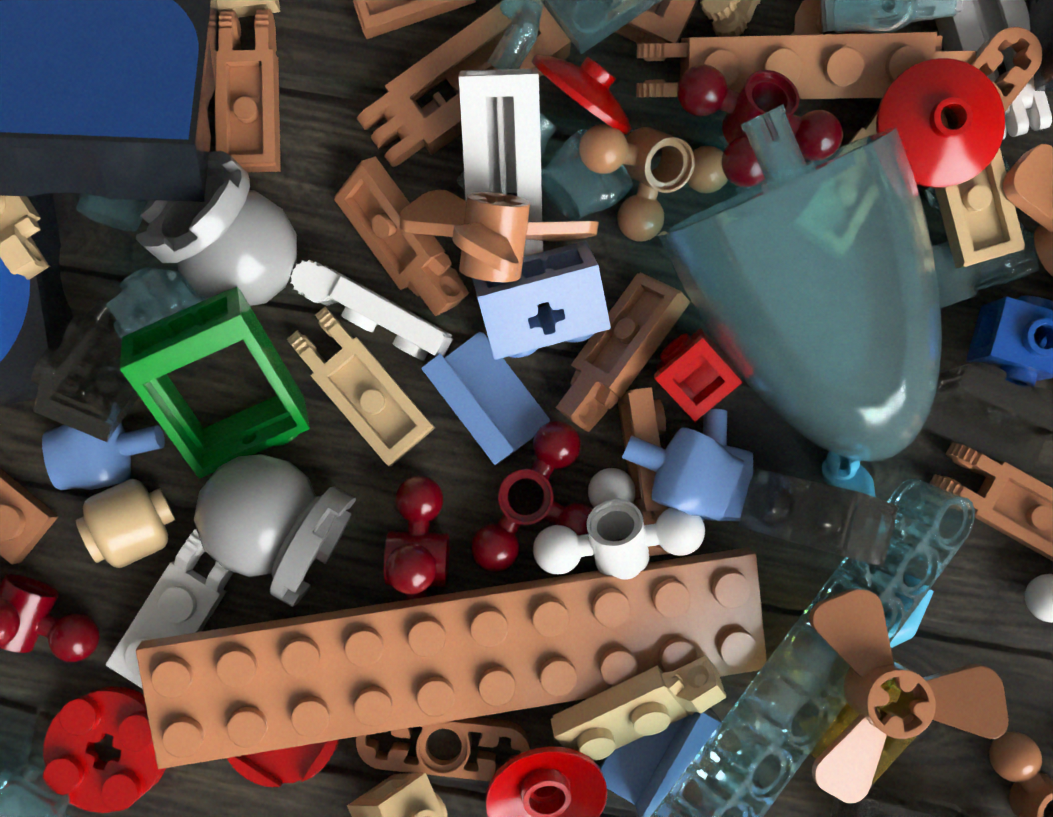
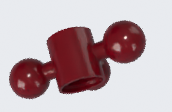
M700 64L693 66L679 80L677 97L685 111L695 116H708L717 110L727 112L722 122V132L729 144L723 152L721 165L726 178L737 186L753 187L768 177L773 167V154L770 147L779 134L790 137L795 151L801 157L810 161H821L829 158L838 150L842 142V126L833 114L824 110H814L805 113L801 117L794 115L799 105L798 91L786 76L778 72L760 70L753 73L747 79L740 93L728 89L724 75L711 65Z
M552 421L540 427L533 440V450L537 458L530 469L517 470L508 475L502 482L498 493V501L503 515L497 524H488L480 528L474 535L471 543L472 556L475 562L483 569L498 572L507 569L515 562L519 552V542L515 534L521 524H534L545 519L553 525L566 526L577 535L588 534L587 519L593 509L582 503H573L564 507L553 500V490L548 481L554 469L569 466L579 455L581 447L580 438L577 431L571 425L562 421ZM524 478L532 479L539 483L544 493L543 502L540 507L530 513L517 511L509 501L510 487L517 480Z
M413 476L406 479L399 486L395 497L398 512L403 518L408 520V532L388 531L384 554L385 584L406 594V597L401 601L427 597L428 587H447L449 575V533L429 532V521L439 514L443 506L442 490L429 477Z
M16 574L5 575L0 585L1 649L18 653L31 652L39 636L42 635L48 638L50 650L57 658L66 662H78L86 659L96 650L100 639V632L95 621L84 614H68L60 619L49 615L59 595L53 587L30 577Z

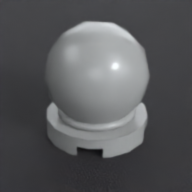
M224 151L209 152L204 202L149 200L140 215L149 223L147 231L136 234V240L162 263H177L178 271L190 287L204 299L238 286L250 306L267 303L286 287L290 275H292V269L296 267L297 234L285 212L255 190H249L250 181L248 173L232 156Z
M262 454L238 456L219 466L199 491L194 523L203 549L224 569L248 577L272 573L271 595L293 607L299 603L311 587L303 579L313 561L317 559L326 564L352 515L346 510L351 508L356 498L335 486L330 487L322 496L316 497L309 477L291 462Z

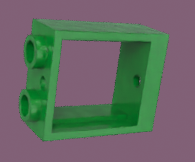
M238 286L122 337L121 372L199 479L215 472L219 466L238 456L253 455L273 445H284L296 438L298 434L310 429L305 398ZM243 340L277 396L204 428L167 373Z

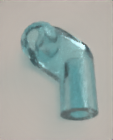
M502 0L500 5L501 12L508 18H511L512 22L488 60V63L497 69L520 68L537 40L543 11L541 0Z

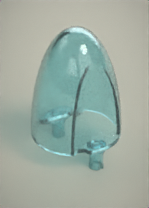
M781 105L741 124L742 130L747 134L765 180L753 187L738 186L735 188L736 194L674 224L659 233L658 237L678 279L700 318L740 375L761 399L789 426L815 445L850 460L882 461L901 453L913 443L930 415L939 380L942 352L941 302L936 261L927 219L915 177L897 127L882 130L841 146L827 159L805 162L785 114L786 109L784 105ZM722 135L718 139L725 149L729 143L724 135Z

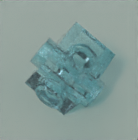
M146 267L124 279L119 286L123 292L106 303V305L117 320L114 322V328L122 339L123 336L205 299L199 296L178 272L161 269L152 270L151 267Z

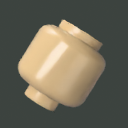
M129 479L89 497L83 505L84 516L75 521L82 540L94 561L98 563L105 559L111 566L122 568L163 549L168 542V533L165 525L174 521L175 517L160 488L149 493L142 482L136 479Z

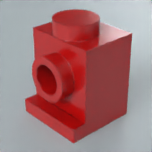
M702 328L698 329L691 336L682 334L668 344L660 355L662 361L656 365L657 372L654 374V379L694 422L743 383L731 360Z

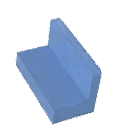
M482 332L475 334L445 358L440 353L421 368L494 465H498L531 440L540 427L550 422L549 417L503 358L494 360L489 339Z
M709 708L703 713L695 712L693 715L670 724L664 731L658 734L644 736L614 750L610 756L603 759L599 766L604 775L607 789L634 804L638 817H671L724 724L716 713Z

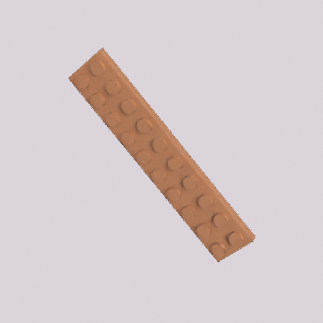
M749 547L650 562L645 570L640 571L638 575L631 579H620L615 576L605 575L598 570L141 641L136 648L158 769L588 699L657 665L663 673L671 672L706 655L716 667L720 677L767 669L756 553Z

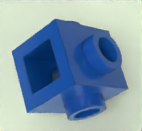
M1020 296L1018 300L1004 297L981 305L966 362L997 370L996 378L998 380L1016 386L1034 387L1038 380L1053 378V301L1035 296Z

